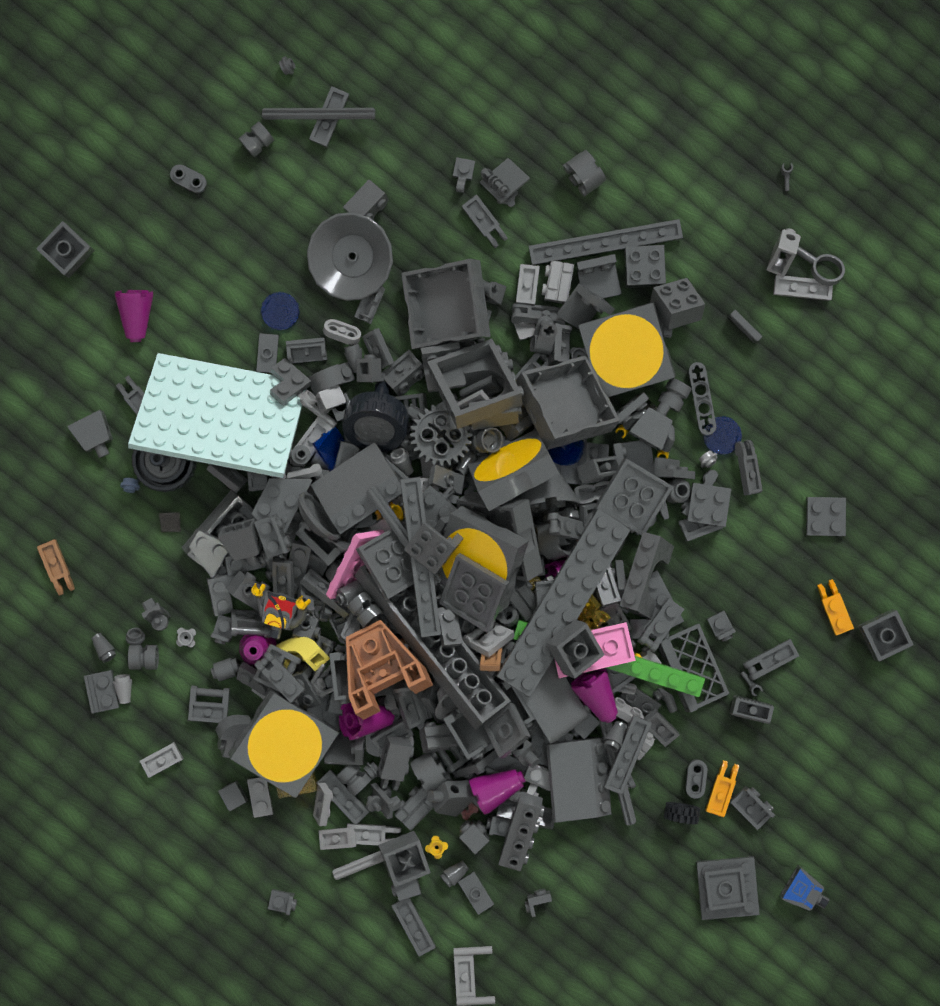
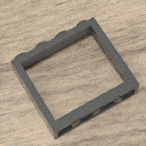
M493 339L427 361L429 374L457 429L523 405V389L521 386H517L514 372L509 371L508 361L506 358H502L501 348L499 345H495ZM492 355L511 392L460 410L442 372Z

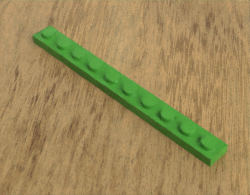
M519 619L513 639L518 640L528 622ZM635 656L636 661L606 667L700 697L705 677Z

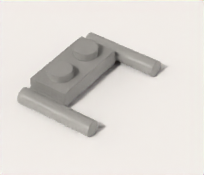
M317 406L312 409L307 408L318 417L296 445L306 446L310 450V458L337 424V421L328 414L321 415Z
M492 946L454 948L457 1006L495 1004V996L476 997L473 955L492 954Z

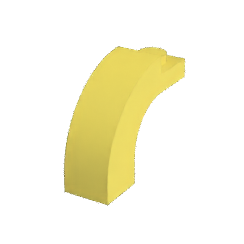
M307 637L290 638L276 645L301 658L314 671L318 670L321 664H325L330 659L315 641ZM287 658L283 664L286 669L291 661Z

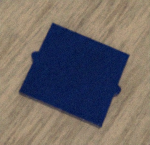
M336 426L328 432L322 433L321 437L312 443L330 471L334 469L340 441L344 442Z

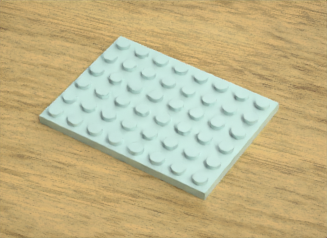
M158 353L131 433L128 448L284 478L303 405L298 395L284 406L270 395V389L281 382L274 375Z

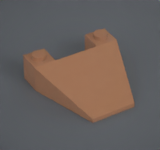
M381 620L346 637L348 694L355 714L364 720L380 712L374 696L375 693L405 679L408 688L415 694L433 686L424 665Z

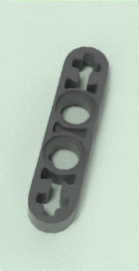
M695 362L689 368V379L698 429L703 436H711L715 433L716 421L707 372L702 363ZM695 367L703 371L700 372V380L705 379V381L693 383V380L697 381L696 373H692ZM698 385H703L706 388V393L698 395L695 392V388ZM701 404H707L710 410L708 413L702 414L698 407ZM700 417H712V419L708 418V424L713 426V428H710V432L702 429L705 426V420H700Z

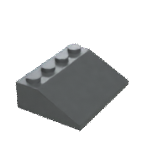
M376 442L311 484L320 503L340 534L378 510L366 494V491L372 486H376L387 503L402 494L400 479Z
M230 490L198 529L218 538L222 527L255 518L252 515L254 507L233 490ZM190 537L182 546V549L186 555L202 566L187 545L191 539ZM224 560L215 576L226 573Z
M586 737L585 739L579 738L546 744L553 822L597 818L612 814L610 791L604 788V783L608 776L603 737Z

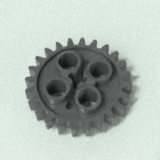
M442 404L439 405L438 409L432 405L431 411L424 408L425 415L418 413L417 416L420 420L414 419L413 423L416 426L410 427V430L415 432L409 435V438L414 439L410 445H416L413 452H420L418 459L425 457V464L429 460L432 461V465L439 462L441 467L444 462L450 467L451 460L457 464V457L463 459L464 454L462 452L468 453L469 449L466 446H471L472 444L471 441L467 440L473 436V434L467 433L472 427L464 426L457 429L447 408L446 410L443 409ZM436 419H443L446 425L438 426ZM456 432L460 438L453 440L450 437V433ZM422 433H431L432 439H424ZM438 434H445L444 438H437ZM442 445L446 448V452L441 454L437 452L436 447Z

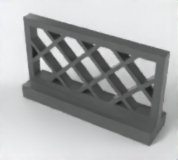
M699 623L669 636V639L662 640L658 649L666 666L682 671L686 670V672H691L710 680L707 691L702 689V692L706 693L700 703L696 702L693 695L676 690L685 712L691 713L729 694ZM695 629L699 635L697 643L688 640L689 633ZM675 638L683 640L680 651L673 648L671 640ZM686 642L695 645L692 655L683 652ZM698 647L705 649L707 653L704 660L695 657ZM681 655L691 658L687 668L680 665ZM694 660L703 663L700 673L690 670ZM706 664L713 667L714 673L712 678L703 675ZM713 683L720 684L723 692L717 695L711 693Z

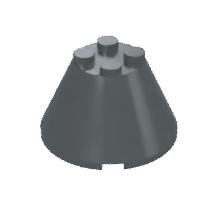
M560 472L559 475L515 497L529 499L532 517L538 518L544 517L549 512L557 513L568 507L576 510L577 504L580 506V500Z

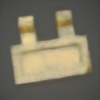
M591 595L577 620L587 623L590 630L600 629V625L603 622H608L611 617L606 612L599 610L601 604Z

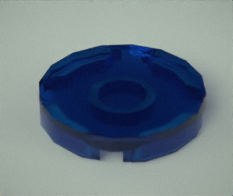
M276 292L267 296L261 307V315L264 322L272 329L279 331L292 327L297 322L300 313L296 300L284 292Z
M725 416L716 417L715 433L711 436H703L704 443L713 453L720 455L729 454L735 450V444L741 442V428L732 418ZM709 424L705 426L707 432H710V428H713Z
M584 440L548 449V452L554 463L570 466L581 459L585 443Z

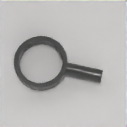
M798 246L797 255L813 264L811 273L818 283L833 286L842 280L845 266L838 257L831 254H823L816 258ZM820 261H830L837 265L840 270V276L836 279H826L817 272L816 264Z

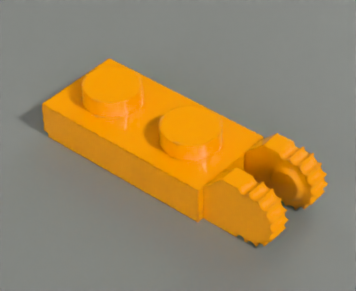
M831 579L828 581V585L833 595L827 597L822 584L817 585L833 632L837 636L854 629L842 597L838 593L836 584Z
M724 760L721 763L719 774L716 776L705 809L706 812L725 817L739 765L734 764L731 769L730 778L724 777L728 762Z

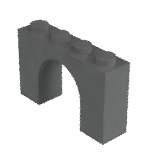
M503 352L502 358L507 359L509 371L511 372L514 370L512 359H508L507 352ZM492 355L462 365L466 386L492 375L504 389L499 396L511 392ZM484 401L469 403V407ZM521 406L472 424V428L477 430L519 423L518 415H522Z
M646 532L642 533L619 605L634 615L652 619L657 603L649 594L652 572L658 562L669 565L674 546L661 536Z

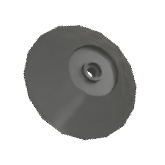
M355 212L338 213L322 221L311 235L307 249L308 268L316 284L328 295L345 301L363 300L378 292L388 279L393 264L392 245L384 229L370 217ZM352 252L356 255L354 260L350 257Z

